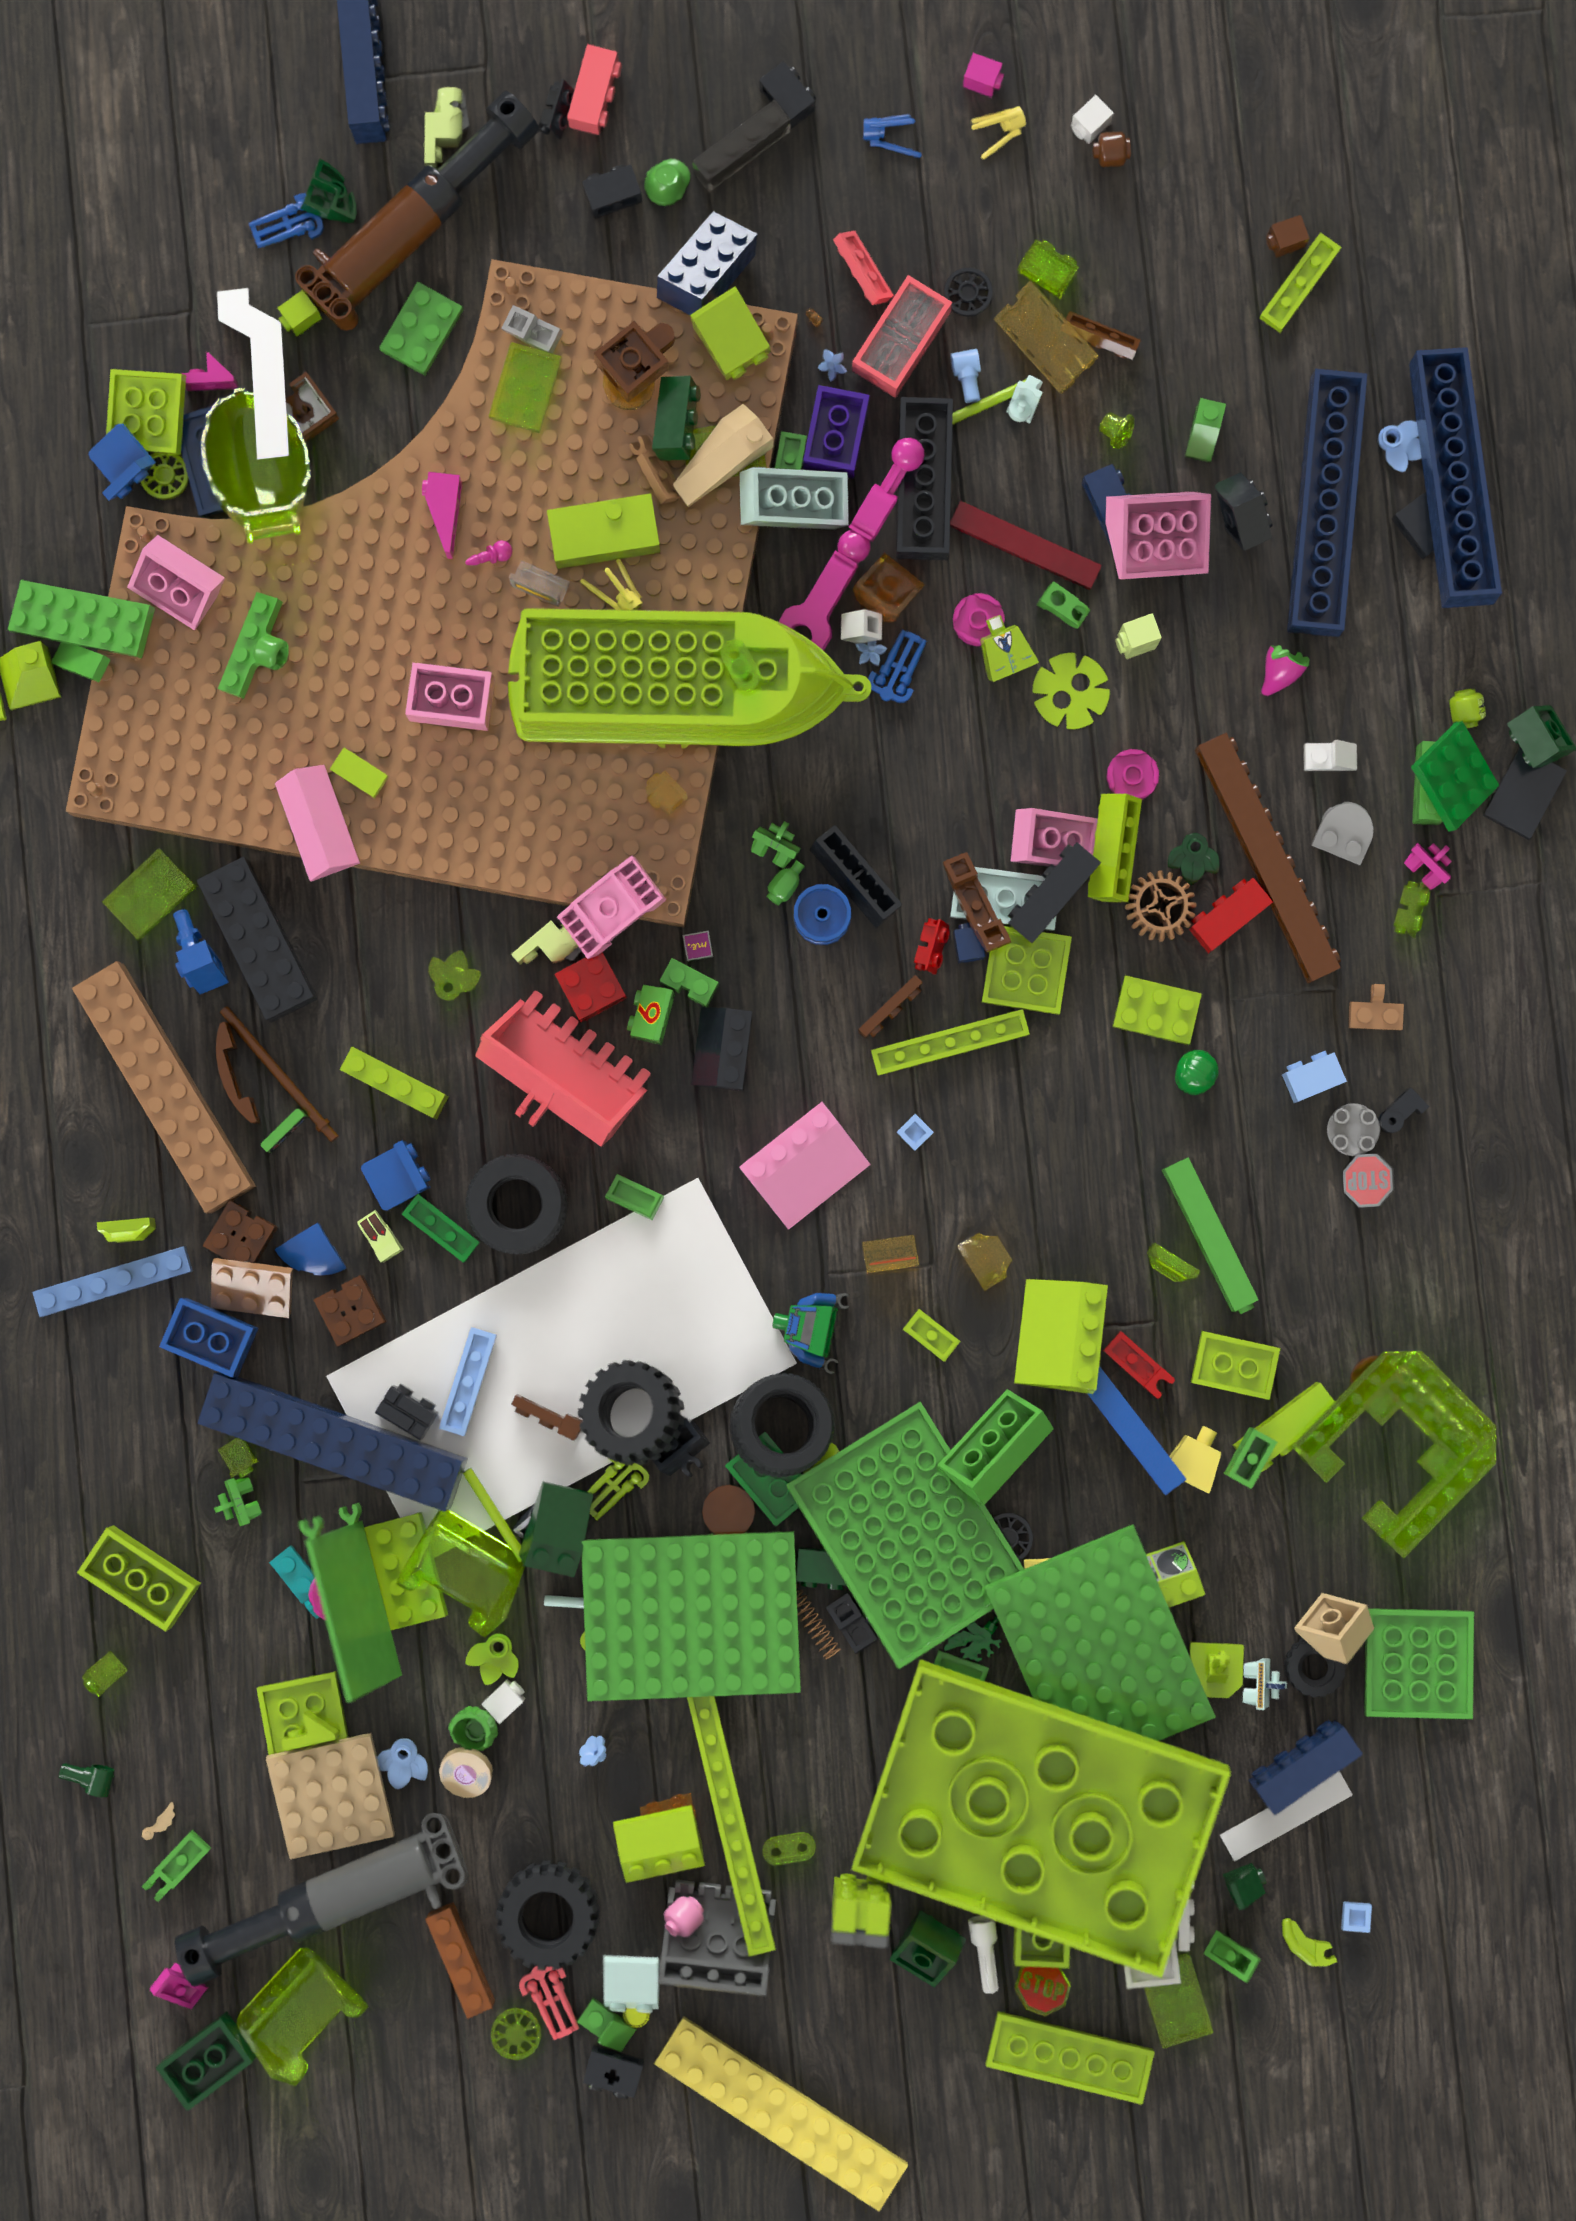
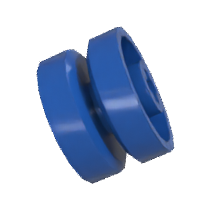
M817 884L807 888L799 895L795 903L794 924L798 933L810 943L829 945L837 942L846 934L850 925L851 906L847 897L838 888L829 884ZM822 910L823 913L827 911V917L819 918L818 911Z

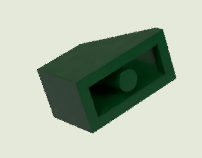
M1252 1863L1222 1874L1230 1896L1239 1910L1245 1909L1265 1894L1263 1885L1267 1884L1264 1874L1261 1868L1256 1870Z

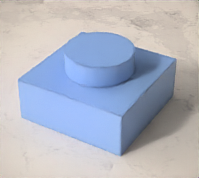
M914 1114L896 1133L915 1151L934 1132Z
M1343 1901L1342 1930L1370 1933L1372 1905L1370 1903Z

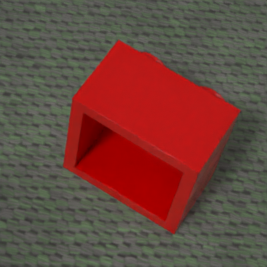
M603 952L589 959L585 957L555 973L581 1023L627 999Z

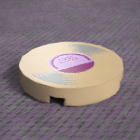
M458 1747L449 1751L443 1758L439 1774L441 1782L451 1793L463 1798H474L483 1794L488 1789L492 1780L493 1770L488 1758L480 1751Z

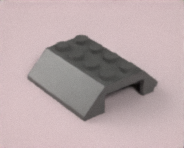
M676 1879L675 1888L670 1887L668 1907L679 1897L688 1898L691 1896L703 1907L704 1920L689 1937H681L679 1935L675 1937L665 1928L658 1984L766 1996L770 1951L749 1956L733 1886L726 1885V1893L722 1894L720 1893V1884L700 1882L699 1891L694 1890L695 1881ZM761 1889L772 1932L776 1900L771 1899V1890Z

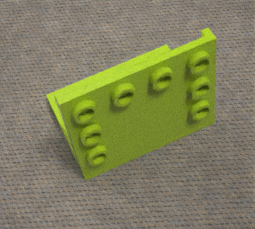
M422 1512L364 1527L390 1630L447 1616L448 1612Z

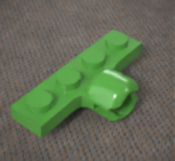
M256 592L218 689L220 691L244 699L253 675L259 666L278 670L288 661L290 649L287 642L271 636L272 628L283 603L278 598Z

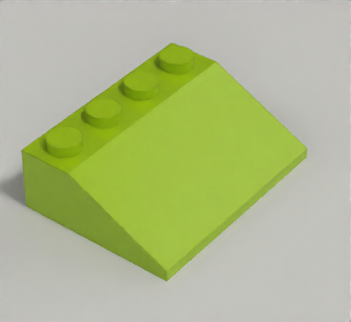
M1026 1279L1014 1384L1093 1394L1096 1391L1108 1285L1075 1281Z

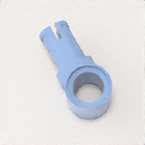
M977 349L951 353L954 377L958 376V380L962 383L965 403L979 401L977 377L981 369Z

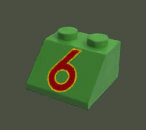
M643 985L642 991L637 990L634 999V1005L638 1006L635 1016H630L627 1030L631 1031V1038L662 1045L675 997L673 990Z

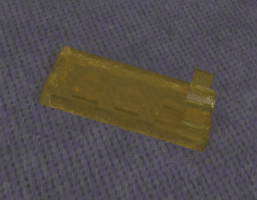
M1029 281L1016 295L1018 301L1013 306L1007 304L994 320L1056 390L1063 394L1074 384L1076 378L1084 370L1095 363L1094 361L1099 355L1032 281ZM1011 330H1012V331L1014 332V334L1019 338L1018 340H1017L1016 337L1010 332ZM1027 349H1029L1036 358H1033V356L1027 351ZM1044 367H1045V368L1048 370V372L1052 375L1051 377H1050V375L1043 369Z

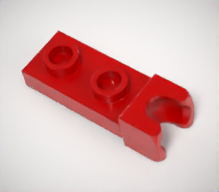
M1122 1331L1103 1350L1156 1399L1162 1396L1156 1387L1158 1380L1163 1379L1171 1384L1175 1382V1379L1165 1369L1158 1365Z

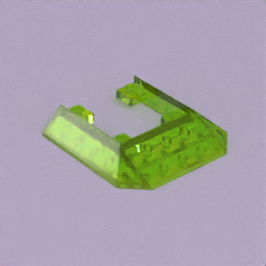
M1383 1351L1291 1447L1302 1461L1327 1483L1345 1465L1329 1446L1364 1410L1379 1425L1383 1426L1400 1409L1434 1443L1416 1461L1432 1479L1397 1515L1382 1500H1379L1361 1519L1402 1558H1405L1496 1464V1425L1422 1351Z

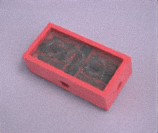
M908 275L854 358L852 371L896 398L951 313L952 302Z

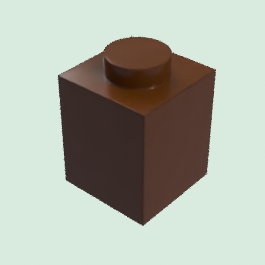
M1301 215L1272 224L1266 236L1268 247L1271 251L1274 250L1276 258L1305 248L1310 239Z

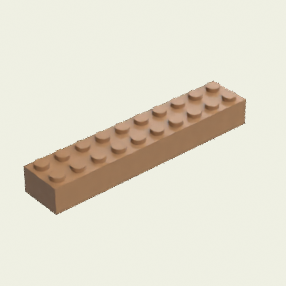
M116 961L74 986L72 990L204 1212L212 1214L227 1205L229 1200L234 1201L255 1188L256 1185L125 965Z

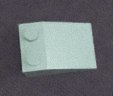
M604 1956L605 2007H610V2011L624 2012L626 2008H636V2011L640 2013H651L653 2009H658L660 1984H658L659 1959Z

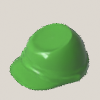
M665 160L647 172L645 191L652 202L662 206L672 205L681 200L685 193L686 187L690 182L689 169L679 160Z

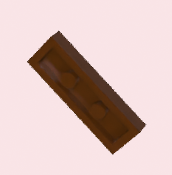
M1069 311L1061 328V331L1067 333L1071 338L1085 340L1096 348H1105L1114 352L1118 357L1132 360L1141 341L1138 338Z
M914 975L858 1029V1032L864 1038H867L869 1035L875 1037L884 1028L881 1023L888 1016L891 1019L895 1018L903 1010L900 1005L907 998L911 1002L921 993L922 990L919 987L923 982Z

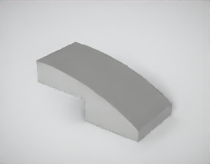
M514 305L501 328L519 340L550 355L553 354L563 334L560 328L542 321L534 314Z

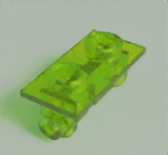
M1408 881V884L1404 886L1400 904L1409 906L1408 910L1398 908L1393 925L1396 927L1394 932L1405 934V931L1408 930L1409 935L1415 938L1416 932L1421 930L1423 925V916H1421L1423 906H1427L1430 899V891H1428V887L1424 882L1420 883L1419 888L1418 883Z

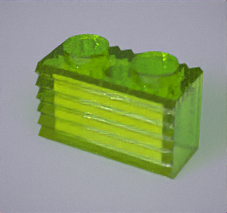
M1036 239L1020 262L1018 273L1044 288L1058 299H1061L1077 276L1079 266L1076 265L1077 261L1067 254L1062 256L1055 252V247L1045 240L1041 243Z

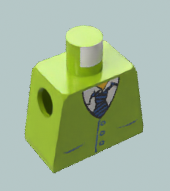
M1001 615L986 620L991 635L981 638L980 642L989 681H997L1039 663L1018 626L1013 625L1005 628Z

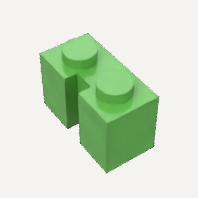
M671 958L660 979L662 985L679 994L682 988L689 991L688 998L704 1007L709 1006L719 987V982Z

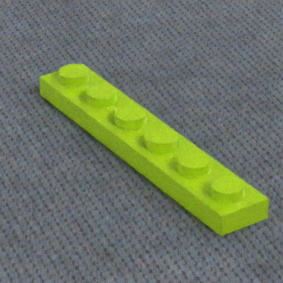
M1023 1009L873 1049L871 1054L877 1076L1028 1036L1030 1033Z

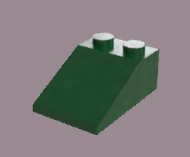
M542 1481L518 1554L524 1566L570 1577L575 1576L583 1551L581 1541H585L593 1493Z

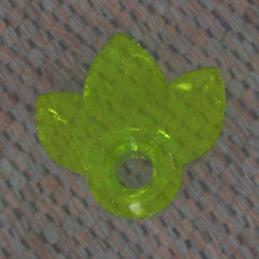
M462 950L451 954L445 962L433 957L428 968L429 976L435 982L436 994L441 999L447 1001L457 998L460 992L471 991L477 985L481 976L479 970L468 969L467 959ZM451 983L453 985L451 992L444 991L445 984Z

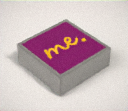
M709 931L683 935L687 962L713 957Z

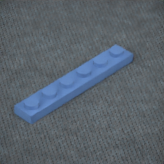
M186 1246L32 1293L39 1317H44L190 1273L193 1270Z

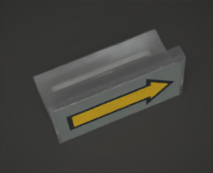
M522 560L516 573H510L509 576L512 587L557 607L560 606L570 585L568 580Z

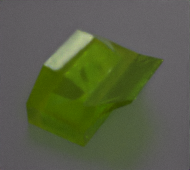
M1152 1243L1147 1251L1152 1268L1174 1282L1193 1280L1200 1273V1270L1157 1243Z

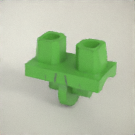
M785 821L781 827L772 823L769 827L770 831L759 827L752 836L754 841L751 852L764 857L769 847L777 850L778 852L772 862L781 868H785L798 855L801 848L790 843L795 835L787 831L789 823Z
M249 1477L237 1480L232 1478L224 1482L231 1502H228L225 1493L217 1495L221 1506L214 1508L215 1513L223 1510L225 1518L228 1520L234 1518L231 1507H233L239 1526L249 1524V1520L262 1514L257 1501L246 1505L243 1504L241 1495L253 1491Z

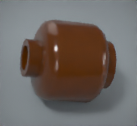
M1123 132L1101 133L1098 137V142L1093 143V159H1098L1102 167L1123 166L1126 163V159H1130V138H1126Z

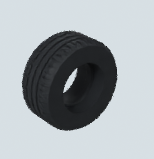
M507 1154L496 1157L487 1164H484L470 1181L471 1184L468 1186L465 1200L467 1219L475 1235L492 1249L507 1254H526L537 1251L549 1244L558 1235L565 1223L568 1201L564 1184L558 1174L548 1164L535 1157L524 1154ZM515 1179L531 1183L538 1190L542 1204L538 1218L531 1225L522 1229H511L502 1225L495 1217L492 1208L493 1197L497 1189L505 1182Z

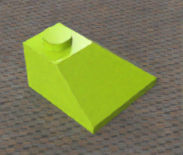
M41 641L16 647L0 657V674L10 710L61 697L49 649Z

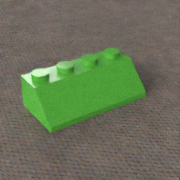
M1007 1389L941 1460L938 1467L967 1495L985 1505L1054 1428L1042 1410Z

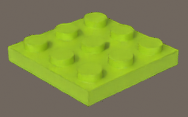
M111 369L106 434L117 424L122 423L147 452L181 454L186 375Z
M1004 926L1011 939V943L989 952L982 1003L1059 1015L1072 937L1042 932L1031 944L1012 927Z
M336 1671L257 1687L269 1755L285 1752L283 1751L281 1740L288 1736V1731L303 1728L304 1732H307L303 1713L306 1710L339 1730L340 1736L335 1740L317 1744L349 1738Z

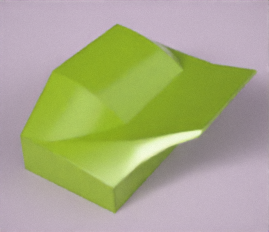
M155 1218L97 1222V1230L104 1235L108 1242L141 1241L156 1229Z

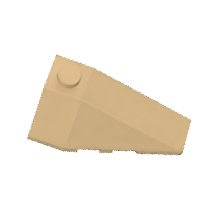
M742 404L720 420L674 482V489L687 507L691 506L774 447L773 437L760 419Z

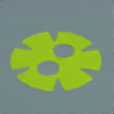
M1064 653L1049 659L1055 674L1041 667L1033 683V693L1048 694V696L1035 701L1037 710L1045 720L1055 726H1059L1065 714L1067 729H1079L1093 723V719L1087 708L1102 715L1108 704L1110 690L1095 688V686L1108 680L1104 670L1097 662L1087 656L1083 657L1078 668H1076L1075 653ZM1083 673L1088 676L1090 685L1085 691H1077L1072 687L1071 681L1074 675ZM1065 691L1070 695L1071 703L1067 708L1059 709L1053 704V696L1056 692Z

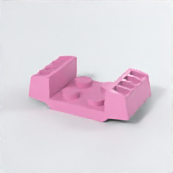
M630 856L574 900L557 918L585 954L586 958L589 959L599 955L611 946L612 943L610 941L643 914L658 908L666 901V898L634 856Z

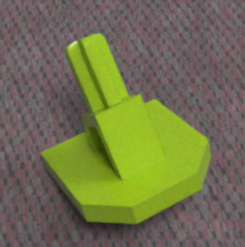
M1190 1642L1189 1656L1207 1697L1230 1698L1243 1685V1644Z

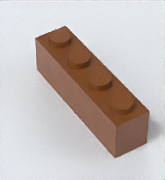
M454 1902L429 1912L425 1920L467 2019L491 2009L495 1998Z

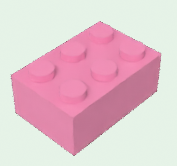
M412 663L405 715L410 722L488 731L495 678L492 672Z

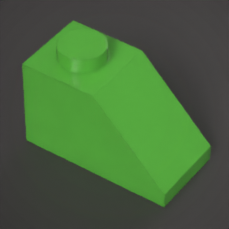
M1203 398L1200 399L1196 408L1185 457L1206 462L1211 461L1226 404Z

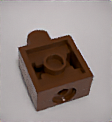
M634 320L594 352V363L623 398L629 402L668 371V360L663 353L674 345V331L668 324L659 323L645 334Z

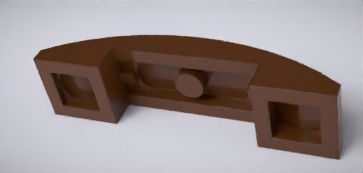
M965 852L943 861L957 900L985 951L988 953L1010 944L1011 939L1001 919L997 918L978 880V873L968 853Z
M222 1022L219 1024L216 1039V1059L221 1081L227 1095L237 1110L251 1123L259 1124L261 1121L254 1099L249 1096L245 1098L241 1096L228 1054L229 1051L238 1048L230 1024Z

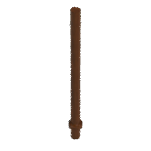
M228 1006L223 1008L220 1014L315 1123V1129L318 1132H322L330 1142L335 1141L339 1135L330 1126L331 1122L328 1118L324 1119L232 1010Z

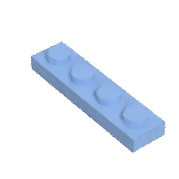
M471 1327L439 1429L461 1436L466 1435L497 1337L496 1334Z

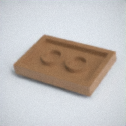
M214 1258L211 1275V1308L289 1318L292 1302L293 1268Z

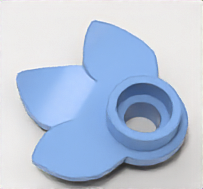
M1404 421L1398 426H1386L1379 433L1378 442L1380 447L1386 451V461L1397 471L1405 472L1408 460L1422 459L1420 443L1417 438V422ZM1387 436H1393L1395 438V442L1389 443L1387 441Z
M402 1738L395 1741L391 1749L382 1751L377 1757L380 1771H388L389 1783L395 1789L406 1786L411 1777L419 1780H426L427 1761L417 1753V1747L410 1739ZM405 1750L408 1755H402L399 1751Z

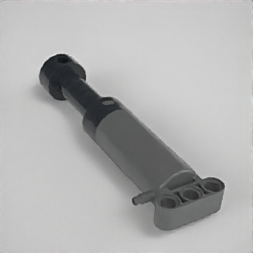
M439 1813L427 1815L422 1821V1832L281 1891L278 1894V1905L212 1933L205 1926L201 1925L175 1937V1951L185 1978L191 1986H199L220 1977L222 1974V1963L288 1935L293 1941L300 1943L424 1889L433 1908L440 1907V1897L435 1886L436 1884L442 1882L449 1889H458L465 1886L469 1880V1872L448 1817ZM438 1818L442 1823V1828L438 1833L432 1832L430 1827L432 1820ZM444 1843L451 1847V1854L446 1859L440 1855V1847ZM453 1869H457L461 1875L460 1881L457 1884H453L449 1880V1874Z

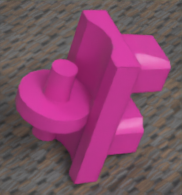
M1417 843L1411 849L1412 853L1404 864L1411 871L1415 872L1424 863L1431 871L1421 880L1430 890L1442 882L1445 884L1451 875L1437 861L1440 860L1447 867L1452 862L1445 855L1450 848L1445 845L1440 850L1433 843L1428 848L1435 855L1432 857Z

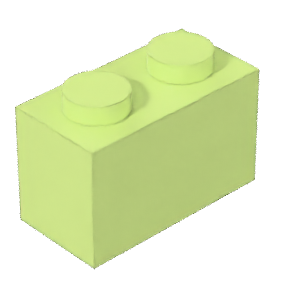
M1153 613L1122 625L1116 639V644L1119 652L1124 653L1126 659L1154 650L1159 644L1162 637Z

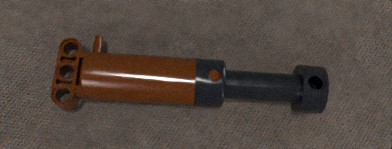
M505 90L485 109L490 120L438 170L431 165L425 166L331 257H328L320 249H315L313 255L322 264L318 270L311 265L302 266L297 270L295 279L300 288L340 329L348 331L356 327L359 317L355 308L463 205L459 193L510 144L521 149L540 131L539 125L531 113L510 92Z

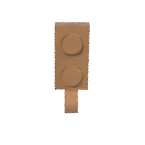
M646 434L638 436L639 442L629 444L630 449L635 455H639L636 460L660 504L679 500L681 497L673 487L676 479L667 462L659 460L652 449L651 440Z

